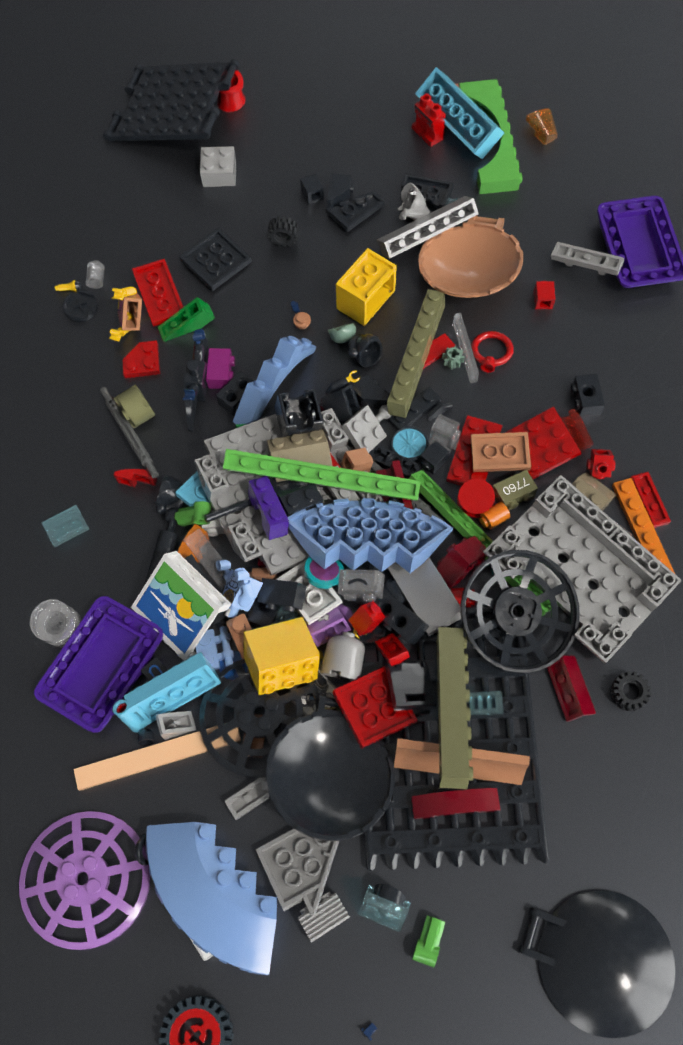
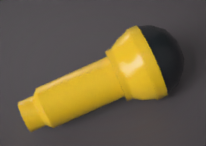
M78 280L55 286L56 291L71 290L76 292L82 289L81 282Z

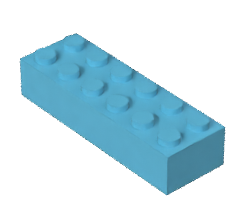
M435 67L415 93L419 98L428 93L434 103L441 105V110L446 114V118L443 119L444 124L481 159L486 156L505 133L437 67Z

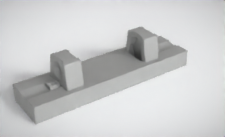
M557 242L551 254L552 260L564 262L568 267L577 265L597 270L598 274L604 276L606 273L618 276L624 263L623 257Z

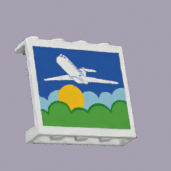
M177 551L163 555L131 608L139 615L157 624L163 631L164 643L169 645L178 657L186 661L191 656L197 654L194 651L195 647L218 613L228 610L231 603Z

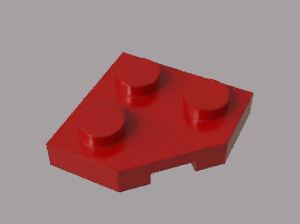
M157 340L139 342L123 359V375L125 378L160 374Z

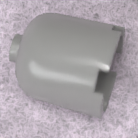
M343 632V635L331 637L327 643L320 673L340 679L341 676L349 678L348 681L361 678L365 654L364 644L355 638V634Z

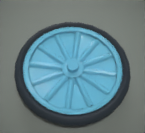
M404 427L401 430H397L390 440L391 451L412 461L419 460L420 455L429 447V440L426 434L415 427Z

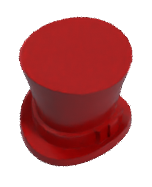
M238 70L233 75L230 89L228 91H220L217 97L218 107L225 112H235L241 109L246 101L242 92L244 85L243 77Z
M482 479L466 481L461 486L457 496V505L471 518H481L480 514L489 510L495 503L493 487Z

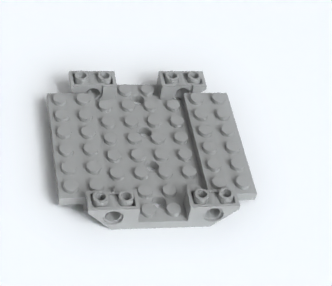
M331 408L321 412L324 422L322 430L327 438L330 453L341 466L345 452L349 451L346 446L349 438ZM276 414L204 440L203 444L209 455L195 459L194 462L201 486L214 511L249 499V480L261 478L260 475L224 470L223 464L226 449L268 456L267 440L282 437ZM316 485L323 498V505L333 503L335 498L328 487ZM355 491L361 501L363 498H374L378 502H384L380 495ZM253 506L242 509L239 514L231 513L218 518L234 552L244 562L259 557L260 561L264 562L270 576L298 565L310 557L289 528L288 535L268 540L262 527L260 509L254 510Z

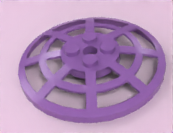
M87 811L74 813L51 824L34 841L21 868L19 896L27 921L43 939L55 946L66 949L84 950L96 948L119 937L139 916L148 896L151 875L149 865H140L138 861L127 862L123 850L114 841L121 830H124L135 845L137 844L139 835L126 822L102 812ZM81 818H99L110 821L115 825L107 835L96 831H81ZM72 821V834L57 841L50 849L41 844V841L55 828ZM82 838H95L102 841L94 852L83 851ZM73 840L74 853L64 860L55 854L61 846ZM143 845L142 853L144 858L148 860L146 848ZM109 846L116 853L120 861L119 865L108 867L106 861L102 858ZM34 851L44 857L38 870L37 885L25 889L27 867ZM51 862L58 867L55 880L43 883L47 864ZM142 869L141 890L138 900L133 907L123 901L128 887L129 872ZM82 872H86L88 875V881L84 885H80L77 881L78 875ZM122 873L121 885L116 896L107 890L110 876ZM57 890L62 899L56 911L49 905L45 897L46 892ZM38 895L42 908L51 917L45 930L33 918L26 898ZM101 898L111 904L103 913L94 918L92 917L90 905ZM69 905L81 907L82 921H73L63 917ZM117 908L128 915L125 921L114 931L97 939L94 925L107 919ZM58 924L71 928H85L88 942H67L55 938L52 934Z

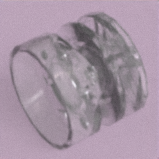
M50 599L41 602L35 607L31 614L30 627L37 638L55 647H64L82 619L78 612L59 600Z

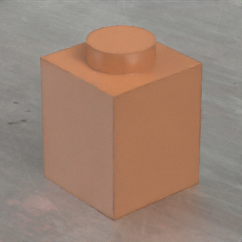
M366 448L346 451L341 466L345 469L369 472L374 461Z

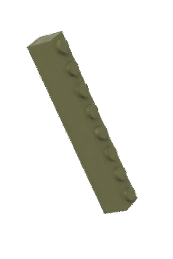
M427 290L387 401L388 413L390 415L407 417L445 308V294L440 291Z
M438 627L436 644L440 788L467 789L469 781L473 780V767L469 766V760H472V746H468V740H471V727H467V721H470V708L466 706V702H469L470 691L466 689V684L469 681V672L465 671V666L468 665V654H464V649L467 648V637H463V628Z

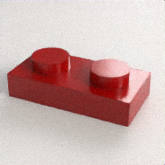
M394 633L375 641L377 648L391 666L400 664L410 658L408 650Z

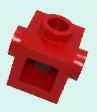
M591 449L590 459H587L586 468L592 477L596 479L611 477V473L615 470L616 465L615 460H613V453L611 450Z

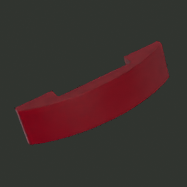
M497 788L446 791L411 797L414 819L473 812L500 811Z

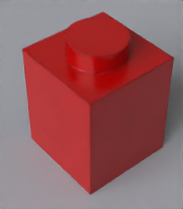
M536 281L534 288L535 309H553L556 299L554 281Z
M373 601L361 605L348 621L357 633L362 636L372 632L384 620L385 615Z

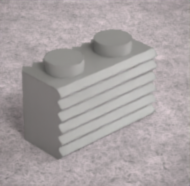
M328 892L321 897V903H319L314 917L311 916L307 906L300 910L301 916L298 917V920L311 942H314L350 918L336 893L332 895L331 892Z

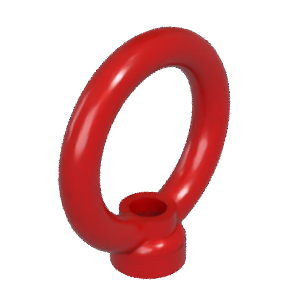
M487 331L479 334L471 344L473 357L481 363V370L486 373H492L495 371L496 366L507 363L514 351L511 340L506 335L496 331ZM488 338L498 339L505 344L506 353L499 359H494L491 356L483 357L478 351L479 343Z

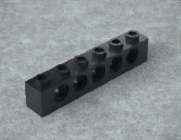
M341 561L344 573L349 571V575L345 579L343 575L340 588L348 595L352 593L355 596L354 600L359 605L370 603L372 596L377 594L375 603L385 615L382 625L391 632L394 629L399 633L397 638L403 643L407 644L409 642L415 645L429 628V625L360 567L353 571ZM360 578L365 580L367 582V585L363 584V587L360 590H357V586L361 582H353L350 585L348 584V582L353 579ZM391 606V612L388 615H386L385 611L387 607ZM406 618L405 626L400 628V621Z

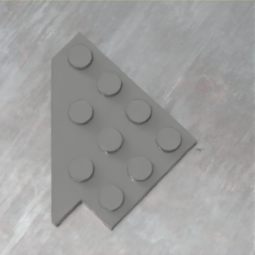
M292 829L256 849L284 911L304 900L311 916L314 917L316 915L339 841L314 839L300 833L296 829Z

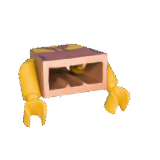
M132 286L122 289L112 288V291H114L112 299H118V318L121 327L118 330L111 329L109 339L120 341L121 336H124L131 330L140 331L142 298Z

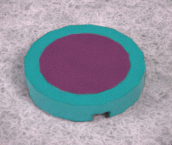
M309 557L304 565V575L311 585L321 589H329L340 584L344 575V567L341 561L337 560L324 569Z

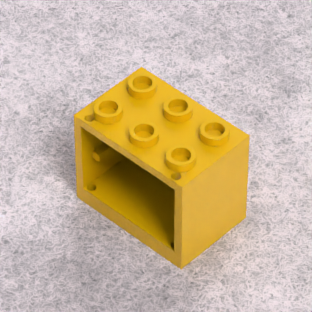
M367 248L336 283L337 309L365 326L395 292L397 265Z
M303 617L244 632V659L258 695L271 694L280 689L292 688L295 685L310 683L318 679L320 654Z

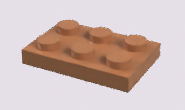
M528 432L471 434L473 472L530 470Z

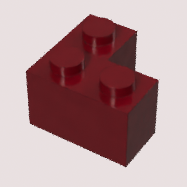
M475 535L469 539H462L457 545L455 543L452 544L446 551L448 554L437 562L438 567L436 569L449 589L461 583L469 571L479 566L487 557L483 553L486 547Z

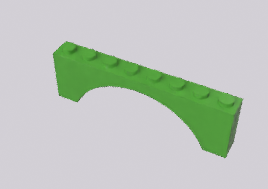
M498 80L459 83V88L505 132L499 139V150L495 157L478 170L477 186L479 194L518 190L519 184L522 183V173H519V160H516V147H513V135H510V122H507V110H504L505 102L504 98L501 97L502 88L498 85Z

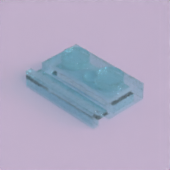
M77 505L42 522L54 547L89 530Z

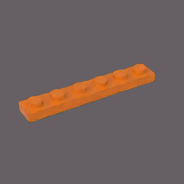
M629 478L613 483L612 488L615 494H617V499L636 541L675 574L632 479Z

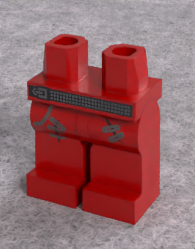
M426 93L415 104L416 122L412 124V129L432 147L443 140L445 123L443 119L446 118V114L441 110L442 106L434 103L431 100V96Z

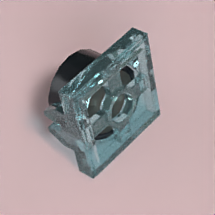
M376 884L374 888L369 885L359 915L399 932L407 917L410 902L405 901L406 896L392 886Z

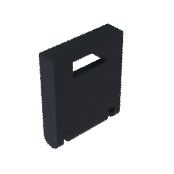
M403 661L393 666L386 662L385 669L394 710H431L435 708L437 704L426 661L421 663L419 661ZM423 695L420 701L406 702L405 696Z

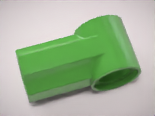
M197 501L191 507L179 509L178 512H175V519L178 525L210 524V522L205 521L204 515L211 513V503Z
M426 916L421 937L416 943L412 960L433 968L435 967L440 950L439 943L445 925L444 921Z

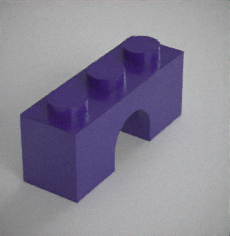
M265 476L249 480L248 497L254 510L260 509L262 527L268 540L288 535L289 520L269 478Z

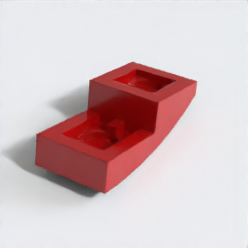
M124 469L114 472V477L118 483L135 487L137 481L155 486L158 480L157 478H152L148 470Z

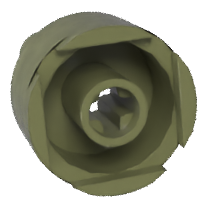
M136 384L114 397L115 402L122 409L123 415L133 428L140 426L155 416L153 409Z

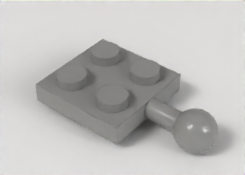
M366 405L341 425L355 449L366 448L369 453L387 436L379 424L383 419H389L392 416L388 413L387 405H382L379 408V414L374 416L369 406Z

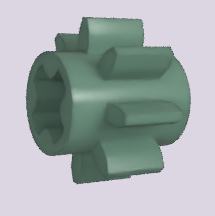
M456 346L452 348L447 347L446 353L442 354L444 366L447 365L451 370L456 367L460 368L461 363L465 359L462 356L463 350H459Z

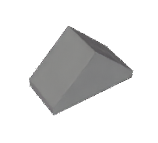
M191 711L155 715L160 735L166 741L196 731Z

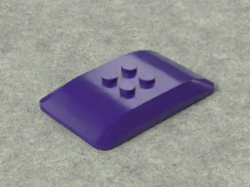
M648 196L604 202L598 206L597 214L608 253L624 258V263L617 276L620 285L632 288L683 280V255L665 202L661 197Z
M99 597L34 690L36 699L89 732L98 733L102 731L114 715V704L119 700L125 699L124 695L130 692L142 673L141 669L148 664L163 639L162 629L157 624L110 597Z

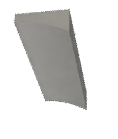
M430 558L411 573L407 572L396 562L387 568L400 587L413 612L429 625V628L425 631L428 637L438 632V627H447L461 619V606Z

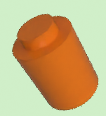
M499 502L486 512L481 513L479 520L484 528L491 530L509 519L510 512L504 503Z

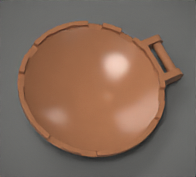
M476 215L468 219V222L462 223V226L452 227L428 239L419 253V269L424 280L434 289L444 294L462 298L482 297L504 289L517 278L523 265V250H521L518 240L513 235H508L504 232V218L493 219Z

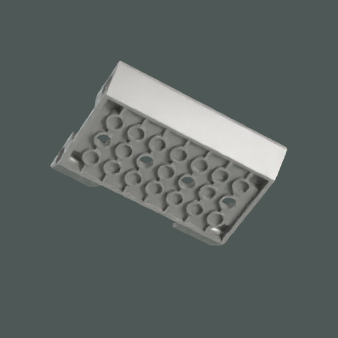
M562 475L535 500L533 505L512 526L506 528L483 551L490 558L504 551L528 550L544 555L558 564L573 583L580 608L579 625L581 628L574 636L604 664L610 660L632 636V633L682 581ZM528 529H536L538 536H531ZM558 555H565L568 561L566 563L560 562ZM508 557L500 559L498 562L503 571L510 569L525 570L529 558ZM537 561L533 573L541 577L551 589L562 584L552 570ZM512 575V576H509V577H510L511 579H514V578L517 577L518 575ZM530 579L538 588L545 592L538 583ZM588 581H594L597 584V589H590ZM565 591L556 595L555 598L557 605L571 617L569 598ZM624 608L628 613L627 617L620 616L618 609Z

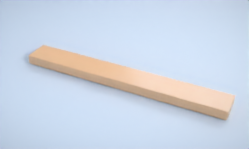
M218 726L206 729L207 734L218 729ZM238 727L228 732V735L235 742L242 741ZM198 731L74 769L77 789L79 791L153 769L208 752V749L203 742L201 732ZM222 736L212 742L215 749L228 746Z

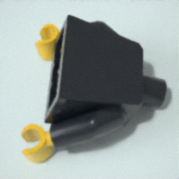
M357 370L351 371L348 377L344 376L332 382L325 392L326 395L321 398L322 403L319 404L321 412L332 408L341 425L360 410L353 386L348 383L350 381L357 382L360 377L357 379L352 378V373L357 372Z

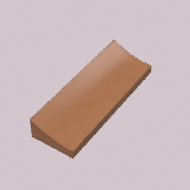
M398 738L394 768L439 774V744ZM472 749V760H469V766L473 767L474 779L522 785L525 772L529 766L530 756Z

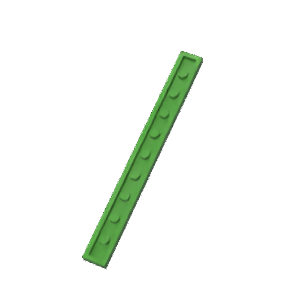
M226 449L223 464L224 470L418 501L421 482Z
M423 470L411 474L409 479L421 481L420 493L464 538L469 539L475 535L486 548L493 542ZM518 575L514 579H511L509 576L504 578L512 587H519L523 576ZM530 580L527 589L536 596L544 593ZM549 599L541 603L542 616L551 611Z

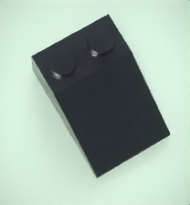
M268 477L287 517L300 510H309L315 508L316 504L323 503V498L315 484L291 480L276 482L275 478Z

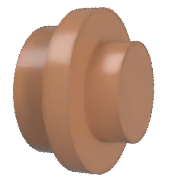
M299 312L294 316L293 322L297 328L306 329L311 323V318L309 314Z

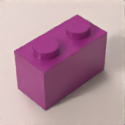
M209 348L206 377L209 389H222L234 378L232 367H235V356H232L231 349Z

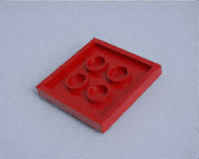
M554 407L505 432H528L531 468L527 471L532 479L581 455L580 449Z
M385 667L338 687L332 692L361 749L417 722L413 710L393 709Z

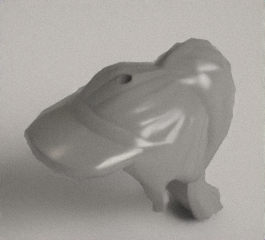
M413 183L406 184L401 192L403 203L397 208L398 211H402L398 218L405 220L406 217H409L415 221L430 214L425 198Z

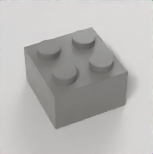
M234 146L201 147L200 175L203 187L236 186Z

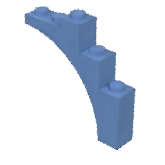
M293 336L280 338L273 358L264 360L257 380L247 383L233 420L235 424H250L260 420L268 402L284 378L301 360L315 352L316 346L311 344L310 340L306 338L297 339Z

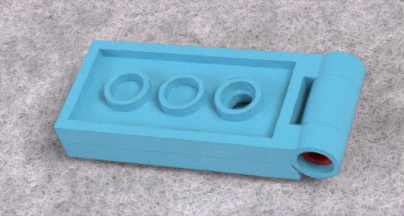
M202 652L124 695L125 700L117 701L113 706V712L126 726L137 733L144 729L145 726L156 721L155 715L172 712L219 685L221 681L214 668Z

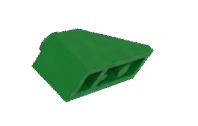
M196 297L158 326L163 341L166 342L203 328L215 317L210 305Z

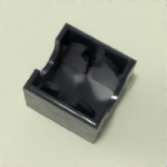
M315 389L305 390L303 395L296 398L288 397L289 393L277 395L274 408L282 437L322 430L324 422Z

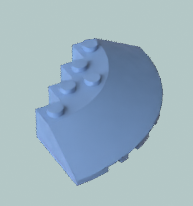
M348 498L333 500V503L325 505L319 503L316 504L315 508L303 509L287 517L289 520L288 528L308 555L324 569L340 559L353 571L368 561L381 572L396 562L407 572L411 573L429 558L453 530V527L433 515L430 517L423 514L418 508L413 510L404 507L403 503L389 501V503L378 502L374 498H363L362 501H349Z
M199 822L147 825L146 854L148 856L149 872L155 884L156 894L171 915L172 921L176 926L182 929L198 948L205 953L209 952L218 958L220 962L229 963L249 973L268 976L276 927L277 897L255 895L256 872L235 870L236 848L215 846L216 825Z

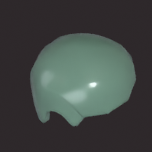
M354 323L345 324L337 328L328 329V332L335 343L342 344L349 342L355 336L356 327Z

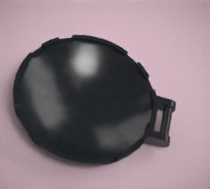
M319 694L317 711L292 721L275 739L267 759L266 783L274 807L291 827L314 839L341 841L364 833L382 817L389 806L394 791V765L383 739L361 749L343 713L325 709V705L340 708L336 699L326 697L325 694Z
M595 890L577 894L567 899L552 914L533 907L530 908V920L523 944L519 946L518 953L538 960L544 989L550 1001L565 1019L589 1034L604 1038L632 1036L642 1032L657 1021L666 1009L672 996L675 983V959L666 932L647 908L626 895L607 890ZM539 919H542L545 922L537 951L531 950Z

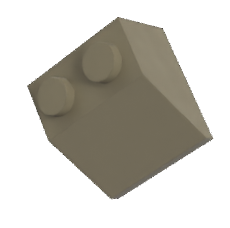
M587 472L580 475L572 483L574 487L602 511L617 495Z

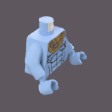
M228 560L216 561L217 570L224 571L223 576L226 586L223 596L231 603V606L224 615L234 618L240 609L248 612L263 583L250 577L245 568L231 569L230 571L231 563Z

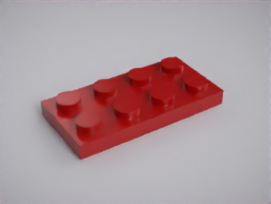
M165 258L132 269L153 327L164 323L183 308Z
M467 415L446 482L462 486L471 479L486 481L488 472H473L470 437L471 434L501 433L503 425Z

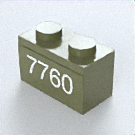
M525 470L494 484L493 490L496 502H502L509 510H512L523 501L529 502L534 499L538 487L528 471Z

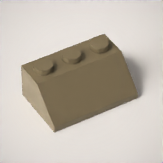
M323 430L267 440L268 456L333 466L328 441ZM275 478L276 482L286 481L285 479Z

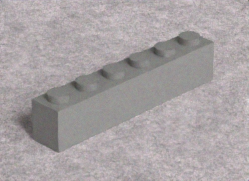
M464 196L377 239L382 255L392 258L478 215L474 198Z

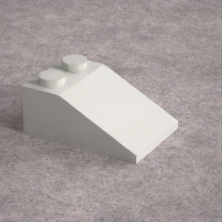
M306 559L276 580L298 582L307 586L302 610H297V612L310 625L343 602L333 588L321 589L308 582L307 577L305 578L304 575Z

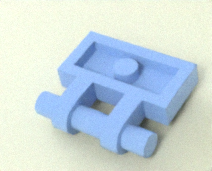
M227 626L219 628V636H215L214 629L207 630L196 646L197 654L202 652L214 670L220 669L219 661L225 660L226 667L233 664L234 652L230 647L231 634L228 633ZM222 643V653H218L217 644Z

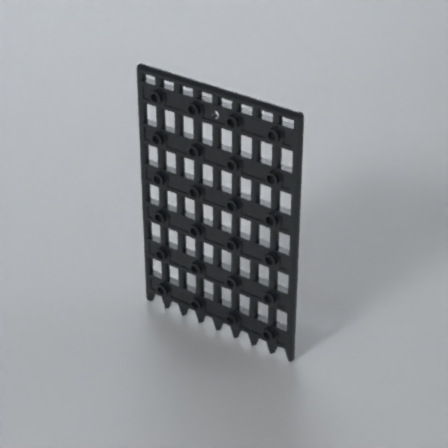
M476 606L466 607V615L474 614V619H467L470 632L479 627ZM482 606V614L493 613L492 607ZM519 606L513 608L514 615L520 617L522 614L521 608ZM386 610L385 614L388 615L391 610ZM483 618L484 623H487V622L491 621L492 619H494V618ZM403 619L400 621V628L406 624V622H403ZM460 619L447 627L463 628L462 621ZM382 621L367 635L360 636L358 633L357 635L364 645H375V641L392 633L397 637L399 633L394 629L392 632L382 625ZM498 626L489 631L498 642L504 643L506 633ZM425 632L416 642L417 660H411L419 661V663L422 661L427 662L431 682L437 681V659L425 660L424 642H436L437 632L429 637ZM483 634L475 640L477 645L486 654L484 640L487 639ZM524 635L513 637V639L517 638L518 648L526 647ZM377 646V662H365L364 656L361 677L385 667V657ZM498 649V657L491 658L500 662L502 650ZM479 654L478 658H468V665L465 666V671L469 672V680L480 679L482 698H469V702H466L467 708H470V721H467V727H471V740H468V746H472V749L530 756L532 780L523 781L522 785L496 781L477 783V779L474 778L472 781H469L467 789L497 788L500 811H493L494 827H481L480 813L473 812L471 813V828H459L458 814L450 815L451 828L438 829L436 816L428 818L429 829L416 830L412 796L467 789L440 788V784L435 785L434 773L425 772L426 785L413 786L412 770L404 769L405 786H394L391 801L385 811L386 831L373 832V826L365 831L367 870H374L378 855H383L388 868L394 870L397 867L400 854H405L410 867L416 869L419 866L422 853H427L432 866L438 868L440 867L444 852H449L454 866L460 867L462 866L465 851H470L476 865L482 866L484 865L487 850L493 851L498 864L502 866L506 863L509 849H514L519 862L524 865L528 862L531 848H536L543 863L549 862L529 673L502 670L488 663ZM527 655L509 656L508 665L528 666ZM509 678H521L523 696H510ZM488 679H501L502 697H490ZM436 700L437 705L434 709L413 710L417 718L416 723H422L423 742L439 744V741L431 742L430 722H438V700ZM525 718L527 738H515L513 719ZM505 719L506 739H494L492 720ZM473 720H484L486 739L473 740ZM410 726L401 729L402 739L410 740ZM389 736L383 738L389 756L392 757L394 765L397 743H390ZM535 803L537 825H524L522 804ZM513 804L515 826H502L501 805ZM394 809H406L408 830L395 831Z

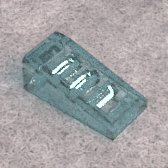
M500 691L470 693V715L503 714L502 693ZM474 698H478L479 709H475ZM483 698H487V709L483 707ZM492 698H495L496 708H492Z

